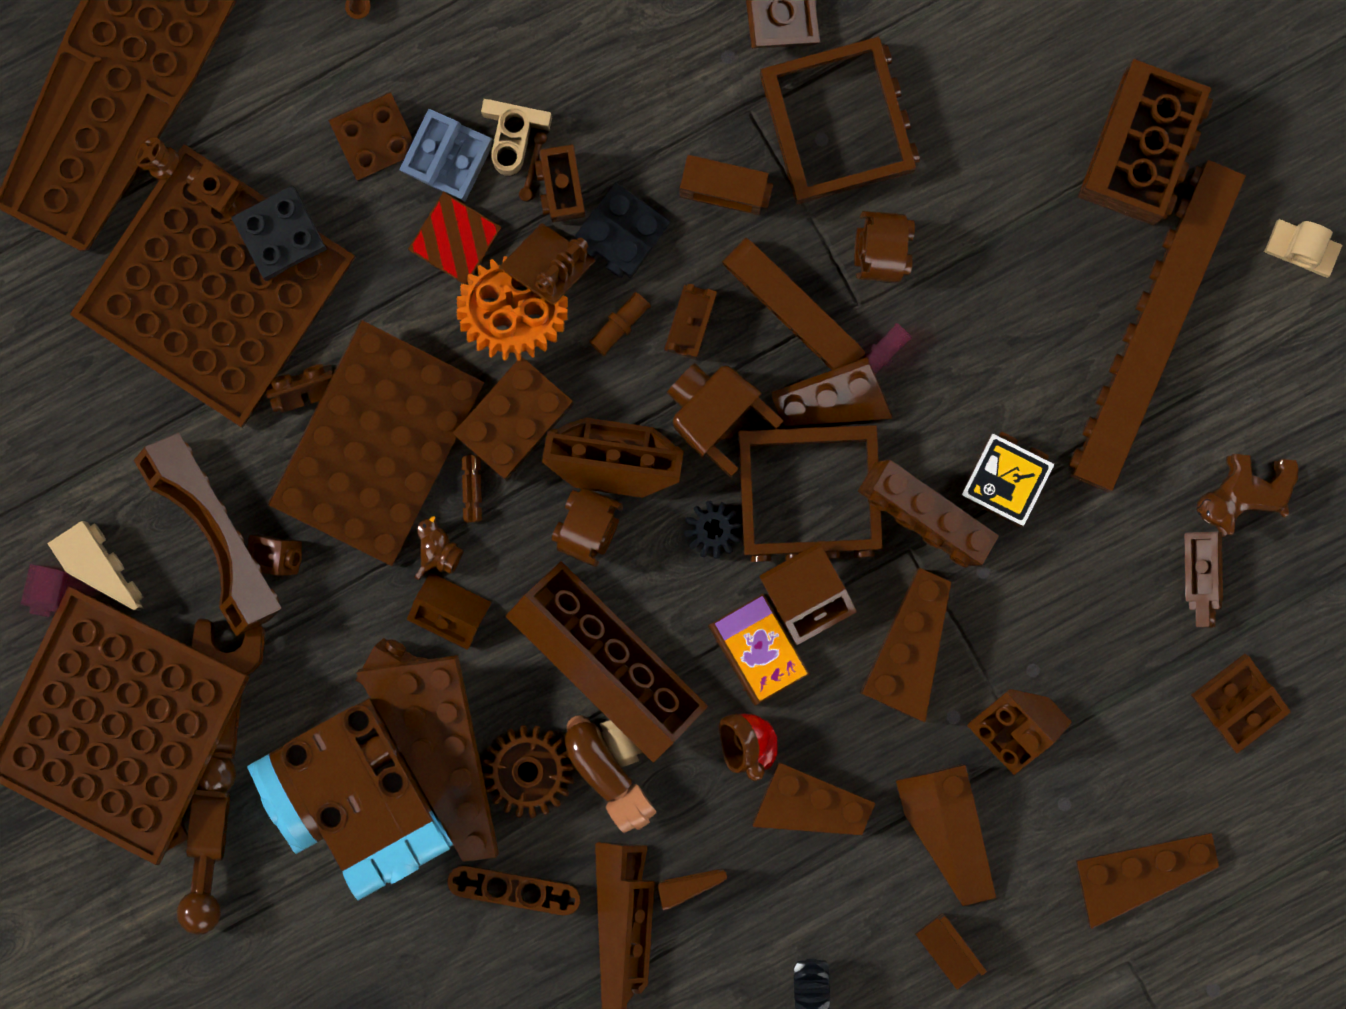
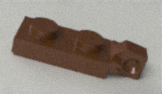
M1222 532L1185 533L1186 601L1189 602L1190 610H1196V627L1212 628L1215 627L1216 610L1222 608L1221 601H1223Z

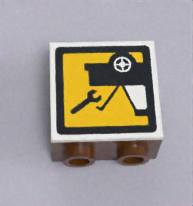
M1000 432L998 436L991 434L959 497L1018 527H1023L1054 464L1047 461L1049 456L1038 449L1031 447L1027 451L1017 446L1018 440L1006 433Z

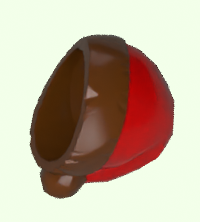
M730 714L719 722L721 748L728 768L733 773L746 772L748 778L752 781L761 780L765 770L772 767L778 753V740L773 726L769 721L755 714Z

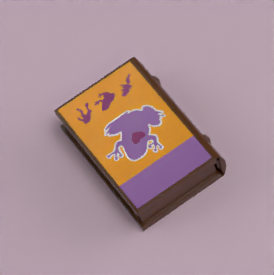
M764 594L708 625L716 639V643L719 644L744 687L743 691H746L754 706L809 675L807 668Z

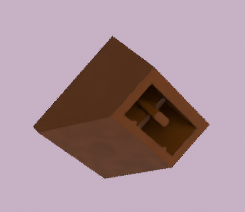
M820 543L759 576L796 645L857 612Z

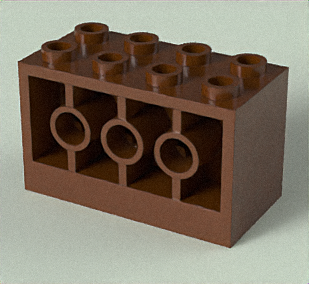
M1133 59L1124 70L1078 198L1153 226L1161 219L1165 220L1167 215H1171L1178 197L1172 193L1174 188H1177L1179 183L1184 181L1189 168V163L1184 162L1186 155L1189 156L1191 151L1195 150L1201 136V131L1196 130L1198 124L1202 123L1203 118H1207L1213 103V99L1208 98L1211 87ZM1157 110H1163L1167 117H1161ZM1145 142H1152L1155 149H1149ZM1135 172L1142 176L1144 179L1142 182H1138L1133 176Z

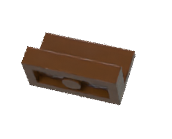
M430 572L413 602L407 620L468 650L492 602Z
M943 913L915 933L957 990L978 974L982 976L987 972Z

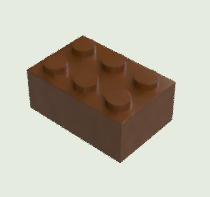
M521 357V360H517L453 434L507 481L547 436V431L552 430L574 403L527 360Z

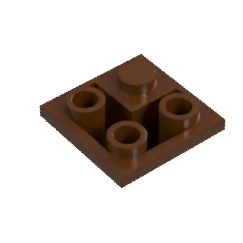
M1009 689L972 719L967 726L1006 768L1015 775L1053 745L1071 725L1072 721L1049 697Z

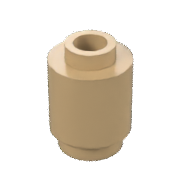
M611 720L600 723L603 730L601 732L603 740L620 767L638 762L637 754L642 753V751Z

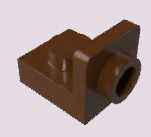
M258 534L249 535L247 550L252 559L258 562L263 573L277 576L297 575L299 573V566L302 561V541L282 540Z

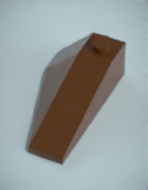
M959 764L895 780L904 815L962 906L996 898L966 765Z

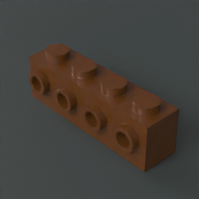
M891 460L875 462L858 490L859 493L868 498V502L879 510L887 511L896 518V522L901 526L914 530L923 536L922 539L927 544L943 550L950 555V559L962 567L983 565L999 535Z

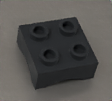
M293 186L231 217L265 281L327 250Z

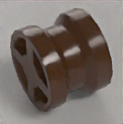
M150 137L139 146L135 155V162L143 170H149L150 174L156 179L163 180L175 171L179 163V155L171 147H165L164 142L157 137Z

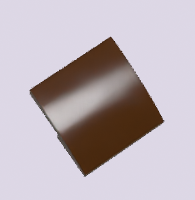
M1243 654L1191 694L1197 705L1236 754L1291 713L1274 687L1266 681L1252 659L1246 654Z

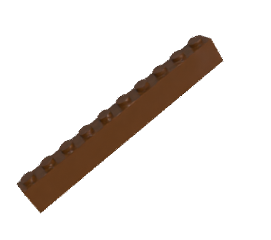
M1207 160L1202 167H1195L1188 183L1193 186L1189 198L1183 197L1177 208L1175 216L1180 219L1176 229L1170 228L1165 236L1162 247L1167 250L1162 261L1156 259L1148 278L1154 281L1149 292L1143 291L1137 302L1135 310L1140 311L1136 323L1130 322L1125 330L1122 341L1127 344L1123 354H1116L1111 363L1109 373L1114 375L1109 386L1103 385L1097 396L1095 404L1100 405L1096 417L1090 416L1086 422L1082 435L1087 438L1082 450L1076 448L1072 455L1069 467L1073 468L1070 477L1105 492L1113 491L1246 175L1211 160Z

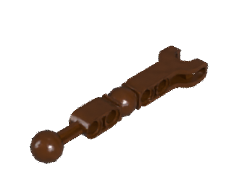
M199 618L195 623L192 640L193 648L246 675L255 672L262 664L265 645V629L263 625L245 632L242 646L235 652L223 653L215 644V627L213 623L205 618ZM242 695L197 786L198 790L195 791L192 797L186 850L187 857L194 858L191 892L186 894L179 902L177 920L184 930L195 935L206 934L213 930L218 924L221 915L220 905L217 899L211 895L215 860L222 861L225 852L231 793L226 792L234 785L236 778L235 766L231 759H235Z

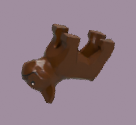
M1232 454L1227 456L1226 464L1230 470L1228 476L1222 482L1220 488L1201 496L1197 502L1196 509L1203 521L1216 526L1219 532H1222V537H1225L1227 534L1233 535L1237 518L1243 512L1249 510L1279 512L1285 518L1289 515L1288 503L1293 487L1298 480L1297 461L1287 459L1273 461L1275 476L1267 482L1252 475L1251 455Z

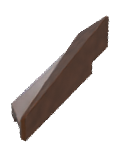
M597 842L595 844L602 1009H627V1003L634 994H641L648 985L655 881L642 880L648 845Z

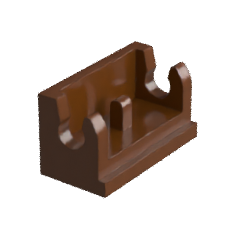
M693 284L684 285L664 351L697 361L717 291L711 289L703 290L695 287Z

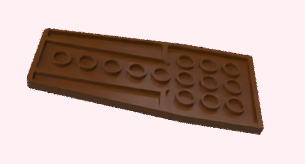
M81 0L71 18L0 187V210L79 251H88L141 168L135 162V155L139 146L150 137L160 138L197 79L237 0Z

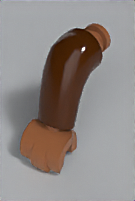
M583 715L571 718L567 723V733L565 736L568 757L586 782L606 801H609L606 809L614 823L623 833L634 828L640 830L649 824V819L656 814V810L639 785H631L633 781L610 753L599 727L591 723L589 718Z

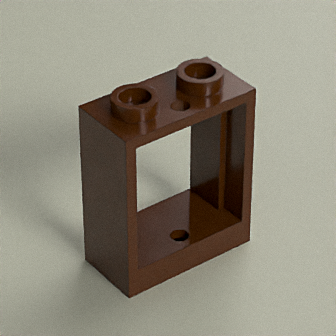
M687 155L680 185V198L759 216L761 207L768 208L773 183L767 182L769 174L767 172Z

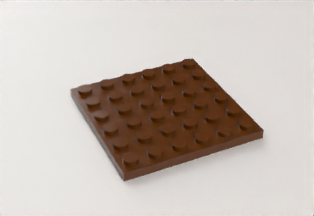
M183 144L178 151L179 163L175 171L168 178L158 181L70 315L243 428L266 394L267 389L272 385L271 382L278 376L356 257L318 232L327 250L265 281L231 217L267 198ZM205 162H208L244 187L225 216L187 191L190 184L186 182V179L196 165L202 167ZM208 180L205 184V189L207 191L214 190L217 185L216 180Z
M68 586L0 728V784L152 864L160 865L250 676L74 587Z

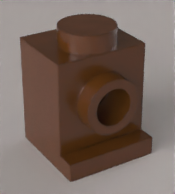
M205 162L202 167L196 165L186 179V182L190 184L187 189L190 194L224 216L244 188L239 182L208 162ZM210 179L216 180V188L212 191H207L205 189L206 182Z

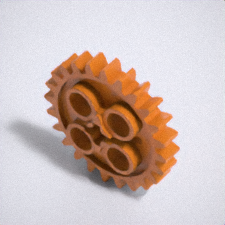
M504 256L503 262L508 258L507 256ZM493 259L490 260L489 270L481 265L478 266V277L473 274L467 275L468 285L461 284L460 291L462 296H457V320H461V332L467 331L468 343L477 340L478 351L489 347V357L491 358L497 351H500L504 361L507 360L510 353H514L517 360L520 361L522 352L527 351L533 358L535 357V347L547 351V340L554 343L557 342V332L564 331V320L568 318V309H566L568 307V298L563 295L553 306L530 289L524 291L516 290L515 288L526 286L502 271ZM494 298L496 301L485 302L484 299ZM532 314H538L541 317L533 319L528 316ZM504 325L509 328L507 330H498L496 327Z

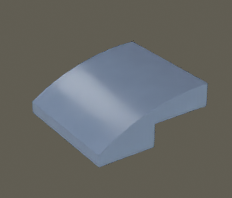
M428 109L399 170L439 191H444L448 195L466 202L494 144V140L461 125L454 119Z

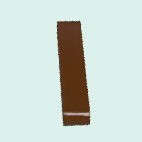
M745 237L722 261L726 269L831 370L859 361L866 354L855 340L748 238Z

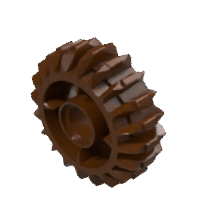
M522 725L520 726V737H516L515 731L512 728L507 730L510 741L506 742L501 736L496 737L495 740L501 746V749L498 751L494 747H488L487 752L495 756L494 761L484 759L482 765L492 767V773H483L484 780L493 778L494 784L486 787V793L497 789L499 795L492 802L496 805L503 798L508 801L503 809L505 813H508L513 805L518 806L516 817L519 818L522 817L524 808H529L530 818H535L537 814L536 807L538 806L541 807L544 815L549 814V807L546 803L551 801L558 808L561 802L555 795L560 793L567 797L570 793L567 789L561 787L562 783H574L573 777L564 776L565 771L575 769L572 763L565 765L563 763V759L568 758L567 751L560 754L557 750L564 744V741L559 739L554 745L549 742L553 736V731L551 730L545 734L544 739L539 737L541 727L537 725L533 729V736L528 735L527 726ZM523 762H532L537 766L538 776L535 780L525 781L520 777L519 767Z

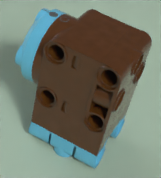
M370 698L342 711L247 766L267 814L272 822L277 825L294 853L298 854L324 839L342 870L348 887L358 901L384 887L387 882L393 884L419 869V866L450 850V847L453 846Z

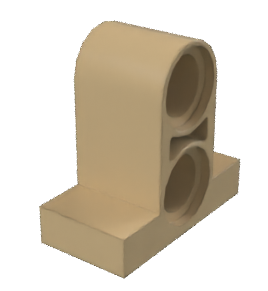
M489 99L483 100L482 116L498 120L492 148V161L495 169L505 176L514 175L521 170L531 128L550 131L551 112ZM512 117H518L524 121L523 129L517 133H511L505 128L506 122ZM511 150L517 154V159L513 165L503 166L498 162L499 155L503 151Z
M1279 219L1276 221L1264 252L1328 278L1336 263L1342 244L1330 240L1332 231L1322 225L1303 221L1298 226Z

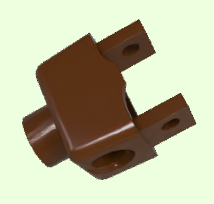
M694 363L667 391V394L682 407L673 417L674 429L702 459L707 455L730 478L739 468L720 452L715 445L722 440L731 439L742 428V420L747 411L752 408L773 429H778L783 423V420L760 399L762 392L730 366H721L709 377Z

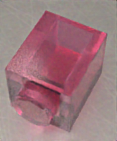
M30 564L21 605L30 606L29 613L49 617L51 611H57L62 601L69 574L65 571Z

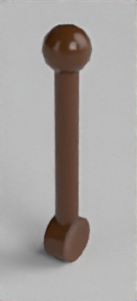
M537 132L534 135V142L536 144L525 186L519 191V198L525 202L530 201L533 194L530 189L536 170L535 161H538L539 150L547 141V136L543 132Z

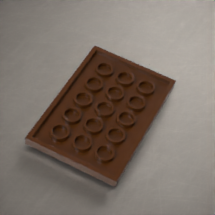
M360 320L268 505L392 566L457 438L453 432L467 418L484 382Z

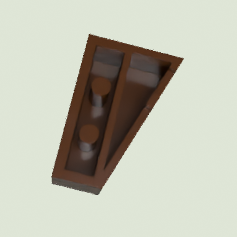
M778 762L755 815L752 827L862 835L875 803Z

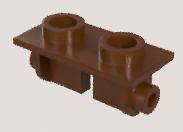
M315 364L306 368L302 374L293 377L289 374L276 377L271 382L272 385L267 389V398L275 397L270 399L273 411L285 413L305 406L301 394L306 392L311 404L320 401L330 382L329 379L333 376L332 365L323 366V364Z

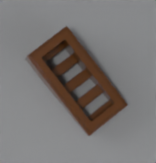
M722 868L659 881L658 889L663 911L669 910L724 882L727 879L726 870Z

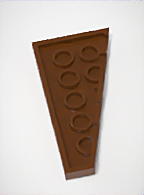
M459 656L359 669L356 672L357 676L462 861L496 858L499 851Z

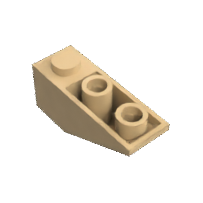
M81 521L47 543L66 573L133 610L140 611L143 609L139 602L143 598L141 592L133 581L126 582L121 574V571L124 570L123 564L114 552L108 554L102 545L106 539L95 523L90 526L88 522Z

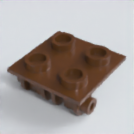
M391 92L328 120L357 181L404 160L413 142Z
M541 223L499 268L554 306L596 260L587 254L588 243L583 238L579 237L577 240L572 239L569 242Z

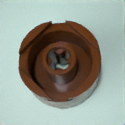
M862 211L859 219L866 220L864 228L857 227L854 249V266H860L862 272L856 273V278L860 280L900 282L902 277L910 275L912 270V255L907 253L908 241H912L914 238V220H907L905 214Z
M584 487L580 492L572 490L565 505V509L569 510L564 523L559 521L556 525L551 540L557 543V551L597 567L600 562L595 557L598 553L605 555L619 523V519L614 517L615 510L622 511L623 504Z

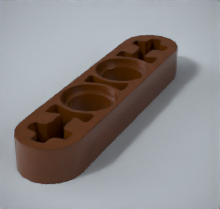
M460 865L454 868L448 876L450 891L454 895L463 898L557 915H570L578 909L580 904L579 891L568 883L468 865ZM462 871L468 872L467 876L469 879L478 881V873L485 874L486 876L481 885L482 895L475 894L478 886L467 885L465 891L459 890V884L454 882V877H459ZM494 877L502 878L507 884V891L501 897H494L488 892L487 884ZM533 883L540 888L541 897L537 902L528 903L523 900L521 890L526 884ZM546 886L553 887L551 894L562 895L563 890L570 891L569 895L571 898H575V903L568 904L567 909L560 908L561 904L559 901L550 900V907L543 906L542 904L547 896Z

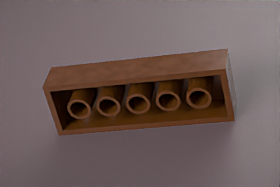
M562 561L533 586L505 616L653 763L708 707Z

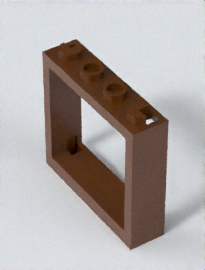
M880 37L760 69L761 82L796 205L915 172V163L920 162L918 149L915 142L909 143L906 130L911 129L906 109L900 111L897 98L902 96L897 77L891 78L888 65L892 64L891 53L887 44H881ZM871 52L902 161L808 187L777 78Z
M877 425L739 431L744 556H751V562L772 561V555L785 554V560L787 561L817 543L821 544L829 559H839L840 552L854 551V558L875 557V550H882L881 510L870 503L871 539L754 544L750 446L866 442L867 471L869 473L873 464L878 462Z

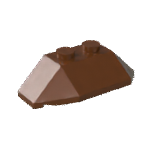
M585 417L568 423L559 429L554 428L547 431L542 463L574 488L582 489L585 487L593 491L643 498L679 483L684 451L678 446L675 447L668 438L653 427Z

